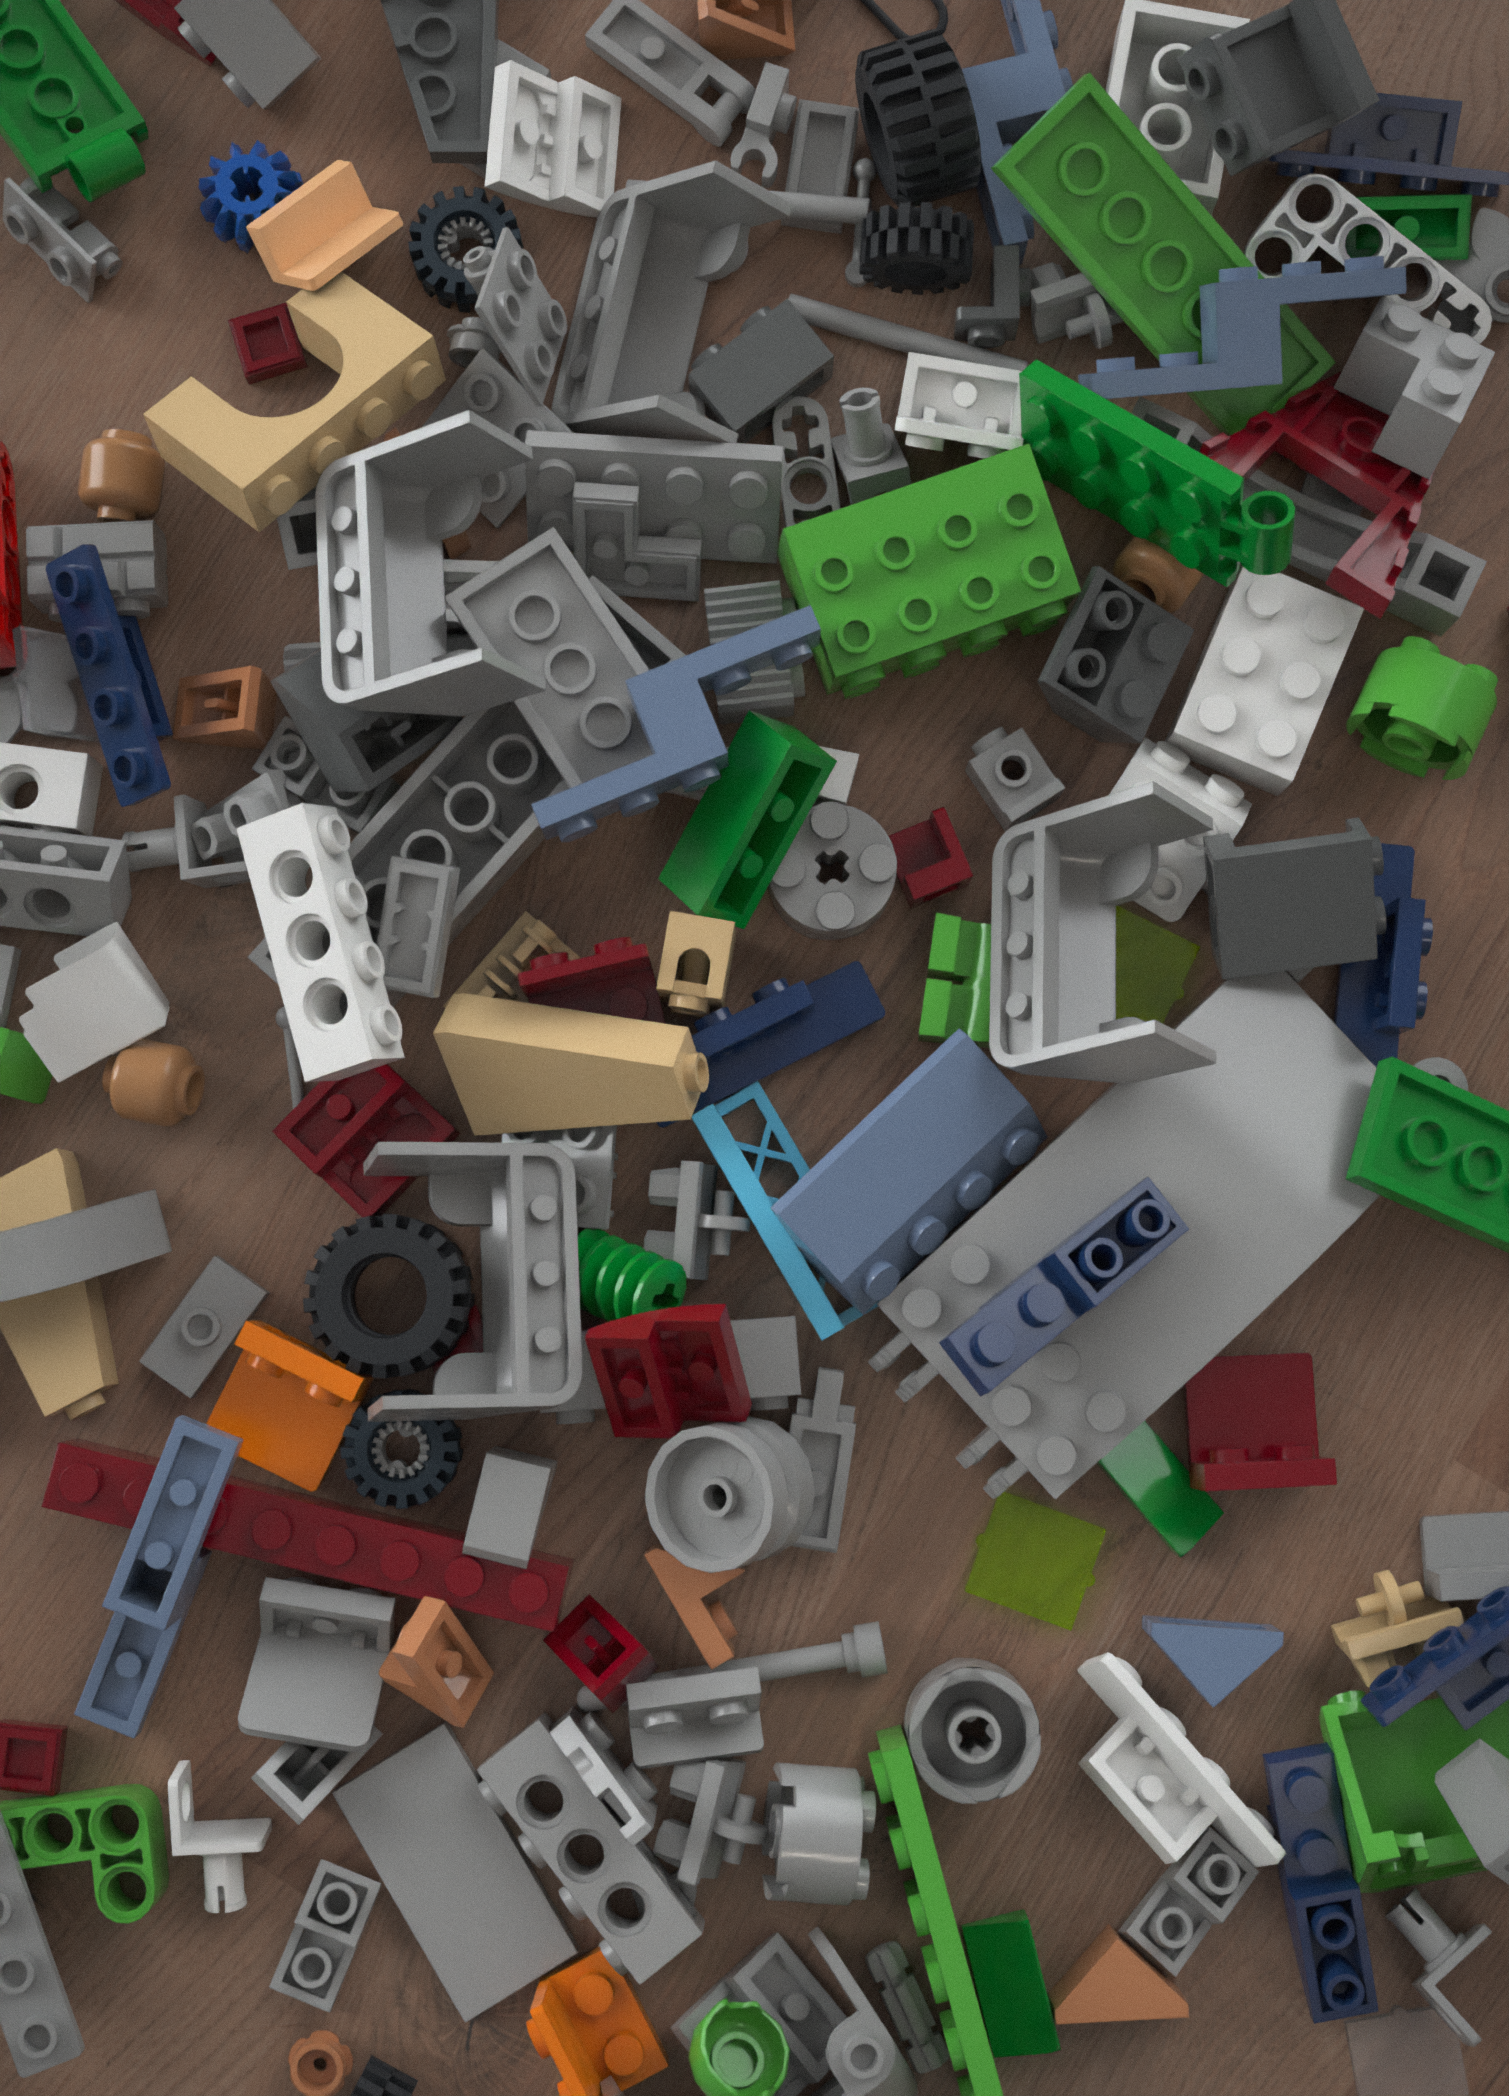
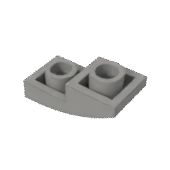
M286 716L283 717L252 767V770L259 775L282 768L286 777L285 790L296 795L305 803L336 807L338 816L341 817L347 828L358 834L401 788L394 779L389 777L371 791L334 792L293 720Z
M1207 1827L1177 1862L1172 1863L1162 1874L1117 1933L1166 1978L1176 1977L1211 1926L1224 1923L1259 1871L1211 1827Z
M321 1859L294 1921L296 1924L269 1988L330 2013L382 1883Z

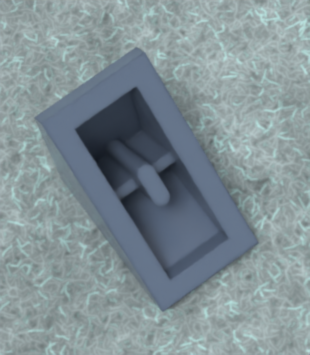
M1142 1616V1629L1198 1694L1213 1708L1283 1646L1284 1632L1271 1624Z

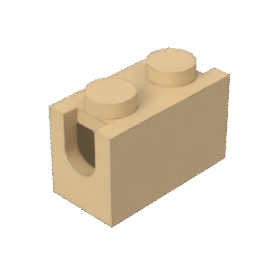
M670 911L656 989L660 1000L669 1003L668 1007L671 1008V1014L701 1019L708 1015L710 1010L716 1011L724 1007L736 941L735 922Z

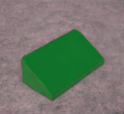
M1471 194L1355 196L1433 260H1468ZM1360 224L1351 229L1345 240V249L1349 257L1360 258L1374 255L1380 242L1378 231L1371 224Z
M1143 1421L1096 1463L1169 1549L1180 1558L1187 1554L1224 1514L1206 1491L1190 1488L1189 1471L1146 1421Z
M1021 1909L962 1924L961 1927L994 2058L1049 2054L1061 2051L1031 1926L1025 1910Z

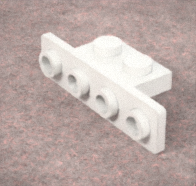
M1109 1652L1086 1660L1078 1668V1673L1118 1717V1721L1078 1764L1165 1864L1177 1862L1211 1824L1224 1840L1254 1867L1278 1864L1286 1855V1852L1274 1839L1275 1832L1271 1824L1259 1812L1246 1807L1229 1787L1230 1779L1225 1771L1214 1761L1203 1757L1185 1737V1727L1173 1713L1159 1707L1141 1687L1142 1679L1137 1671L1125 1660L1115 1657Z

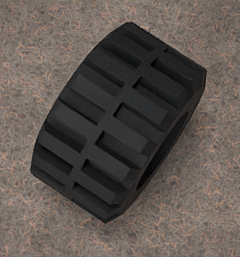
M931 29L861 51L858 55L855 72L860 116L878 176L893 202L898 207L899 203L910 202L912 207L920 206L921 202L929 203L975 188L979 181L981 168L979 131L964 74L953 49L938 30Z
M383 1214V1216L375 1217L369 1215L356 1219V1223L349 1227L342 1226L331 1234L334 1239L327 1246H320L314 1255V1258L318 1259L314 1270H307L304 1284L310 1285L309 1298H303L304 1313H311L314 1324L308 1327L314 1339H321L325 1344L326 1348L323 1351L333 1361L340 1360L347 1365L345 1369L356 1374L372 1375V1378L402 1377L432 1367L444 1356H448L457 1347L455 1343L461 1334L466 1333L469 1326L468 1316L470 1308L475 1304V1293H471L470 1280L474 1279L470 1266H466L461 1257L463 1252L456 1243L451 1242L445 1236L443 1231L419 1219L402 1215ZM387 1257L401 1258L413 1264L421 1273L427 1290L426 1306L419 1321L409 1330L395 1335L381 1334L370 1329L361 1319L355 1302L356 1286L363 1271L372 1262Z

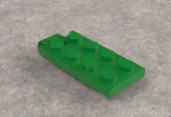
M0 0V134L41 193L52 189L51 177L68 169L79 192L88 202H93L145 175L146 168L143 158L130 137L132 135L138 144L149 138L145 120L59 0ZM76 129L80 130L81 132L71 133L69 131Z
M1037 359L1019 373L1023 445L1030 444L1043 481H1049L1074 496L1083 506L1089 509H1096L1124 526L1135 537L1146 539L1160 546L1166 552L1173 555L1182 565L1191 569L1195 568L1226 588L1236 580L1240 563L1246 570L1257 575H1272L1287 568L1291 562L1295 506L1293 501L1285 494L1265 490L1254 493L1243 501L1244 477Z
M1393 1056L1378 1061L1345 1180L1509 1253V1110Z

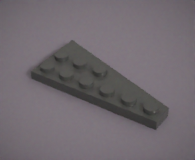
M380 0L432 163L487 164L494 72L497 66L499 0Z

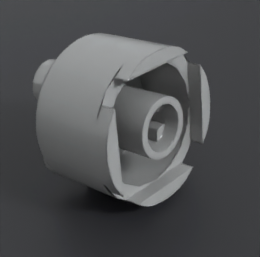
M830 801L813 806L768 886L773 906L789 927L808 938L836 940L857 936L870 928L887 907L896 880L897 859L890 838L882 826L865 812L851 806ZM823 862L825 865L831 866L838 862L843 865L842 878L845 882L841 884L835 879L829 880L826 884L819 882L821 870L819 864Z
M974 1658L950 1659L929 1671L914 1687L907 1702L904 1715V1735L912 1760L923 1780L943 1797L962 1804H977V1802L1001 1799L1018 1790L1032 1774L1041 1751L1040 1725L1037 1712L1019 1682L1000 1666L989 1661ZM977 1717H981L980 1723L986 1732L985 1736L981 1740L970 1736L965 1743L961 1742L962 1735L958 1725L963 1720L972 1723Z
M776 1762L773 1771L779 1781H769L763 1819V1825L768 1828L766 1842L762 1844V1855L775 1859V1875L762 1874L766 1899L771 1901L846 1906L851 1903L852 1899L865 1900L869 1889L870 1870L868 1859L861 1858L863 1832L872 1833L876 1817L874 1791H865L864 1777L859 1776L856 1768Z

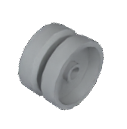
M751 1416L747 1417L746 1422H718L679 1432L663 1444L648 1469L645 1490V1502L650 1526L663 1548L686 1567L708 1573L737 1569L754 1561L764 1560L780 1554L800 1538L811 1519L815 1496V1485L810 1462L796 1439L776 1423Z

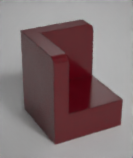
M944 806L933 810L928 820L888 836L897 859L896 876L910 909L969 885L973 878L972 871Z

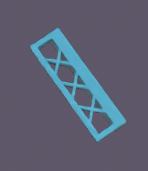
M757 1081L715 1106L712 1103L693 1114L692 1121L819 1338L823 1341L845 1328L844 1326L863 1316L854 1306L838 1315L836 1314L823 1291L826 1281L821 1276L819 1281L816 1280L805 1261L807 1260L806 1257L799 1251L791 1236L771 1210V1207L779 1199L767 1196L759 1182L764 1158L768 1157L791 1163L799 1176L798 1181L810 1169L759 1082ZM754 1100L767 1122L761 1146L757 1147L735 1141L722 1117ZM771 1131L785 1154L767 1149ZM741 1150L758 1155L754 1172ZM877 1303L873 1305L866 1313L878 1307Z

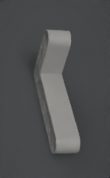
M156 1189L108 1201L40 1222L1 1231L0 1302L78 1283L171 1252L172 1247Z

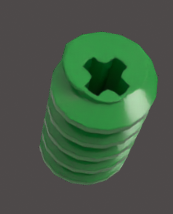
M587 1228L578 1234L581 1310L609 1322L634 1314L681 1306L687 1288L686 1273L681 1264L671 1259H664L655 1252L645 1251L644 1248L634 1243H627V1241L620 1237L609 1235V1233L599 1228Z

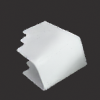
M115 922L55 954L54 962L60 970L26 988L25 994L34 1006L33 1009L19 1017V1022L24 1028L25 1038L56 1081L60 1083L101 1061L110 1054L113 1055L165 1027L170 1002L119 923Z

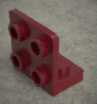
M631 937L615 938L598 943L593 946L595 955L569 961L567 952L540 956L529 961L531 970L517 974L520 988L528 998L529 1003L666 1024L659 994L656 989L657 985L647 944L643 943L633 946Z
M1309 1353L1214 1357L1184 1384L1190 1488L1201 1491L1337 1485L1335 1458L1319 1456L1313 1361Z

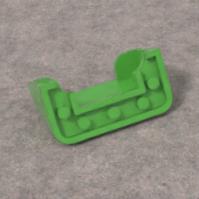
M1361 1690L1340 1693L1331 1697L1327 1701L1328 1705L1321 1706L1318 1716L1323 1741L1328 1743L1334 1753L1351 1869L1361 1893L1383 1892L1487 1871L1435 1784V1773L1479 1738L1509 1759V1699L1466 1731L1458 1724L1440 1698L1419 1702L1386 1727H1382L1361 1703V1699L1366 1695Z

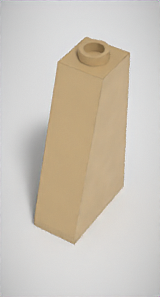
M462 993L452 995L433 1032L474 1136L691 1120L701 1092L707 1090L709 1083L707 1060L703 1053H697L689 1027Z
M55 1148L0 1177V1232L87 1208L79 1163L73 1151ZM99 1276L57 1289L0 1302V1329L45 1417L61 1415L66 1412L69 1420L73 1421L106 1404L101 1393L118 1385L119 1382Z

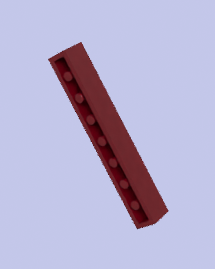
M79 1438L58 1442L41 1507L132 1529L160 1458ZM231 1475L202 1545L203 1547L420 1600L424 1596L446 1601L449 1607L554 1632L559 1624L575 1560L532 1549L527 1569L463 1554L465 1532Z

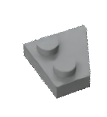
M572 1706L554 1722L549 1734L576 1768L595 1798L601 1800L604 1797L626 1823L619 1831L627 1842L634 1847L654 1828L658 1804L652 1797L658 1793V1790L648 1775L642 1769H637L634 1766V1762L625 1767L609 1747L615 1743V1739L594 1713L590 1711L583 1717Z

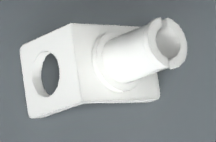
M190 1760L179 1761L168 1780L172 1856H203L204 1909L207 1912L219 1913L220 1901L225 1900V1913L237 1911L247 1904V1897L244 1891L242 1853L263 1850L272 1830L271 1818L194 1821Z

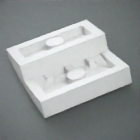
M512 60L496 66L484 187L538 206L598 218L603 205L614 193L622 98L576 76L557 82Z

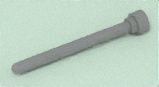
M879 1621L853 1625L854 1632L841 1634L842 1641L729 1660L712 1670L706 1664L654 1673L645 1682L758 1667L760 1682L847 1667L848 1673L861 1671L862 1678L887 1674L888 1671ZM583 1686L578 1691L577 1703L584 1711L608 1709L587 1686ZM627 1700L621 1706L627 1705Z

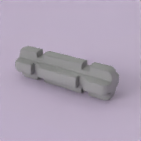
M889 1941L874 1947L865 1956V1963L874 1983L882 1982L883 1988L878 1991L900 2040L905 2041L908 2039L910 2046L906 2047L905 2051L913 2069L917 2073L922 2074L941 2067L949 2059V2051L940 2031L933 2032L931 2026L935 2025L936 2022L914 1974H906L904 1968L909 1966V1963L901 1945L897 1941Z

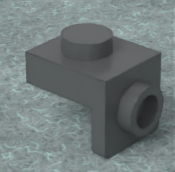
M994 245L990 265V306L958 307L954 322L955 341H968L970 346L983 349L999 347L1005 341H1015L1020 319V307H1029L1031 297L1030 268H1019V245Z

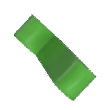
M123 1784L57 1793L54 1796L41 1795L0 1801V1810L21 1869L91 1860L95 1898L98 1908L106 1918L116 1923L128 1924L140 1920L163 1898L169 1883L162 1807L159 1798L151 1789L142 1784ZM115 1805H126L134 1810L139 1820L137 1833L126 1834L116 1827L112 1818ZM51 1813L61 1814L70 1821L73 1828V1839L70 1843L60 1842L50 1834L48 1818ZM121 1872H133L141 1877L146 1887L145 1899L133 1900L123 1893L119 1884Z

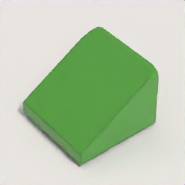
M0 1027V1094L34 1104H42L46 1099L53 1075L23 1033Z

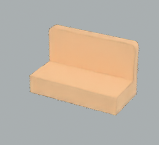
M336 160L247 225L246 228L273 282L315 291L402 227L404 223L399 212L372 207L352 162Z

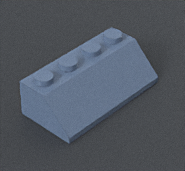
M958 1029L771 1207V1210L816 1273L864 1315L879 1300L890 1295L896 1288L899 1280L925 1255L934 1252L942 1244L945 1236L972 1210L982 1206L989 1198L991 1192L1017 1166L1026 1163L1048 1136L1025 1097L965 1032Z

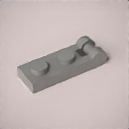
M612 0L585 34L586 46L692 124L705 140L717 147L722 146L732 133L731 123L738 114H747L756 91L753 85L640 0ZM708 86H711L721 94V97L713 107L700 98Z

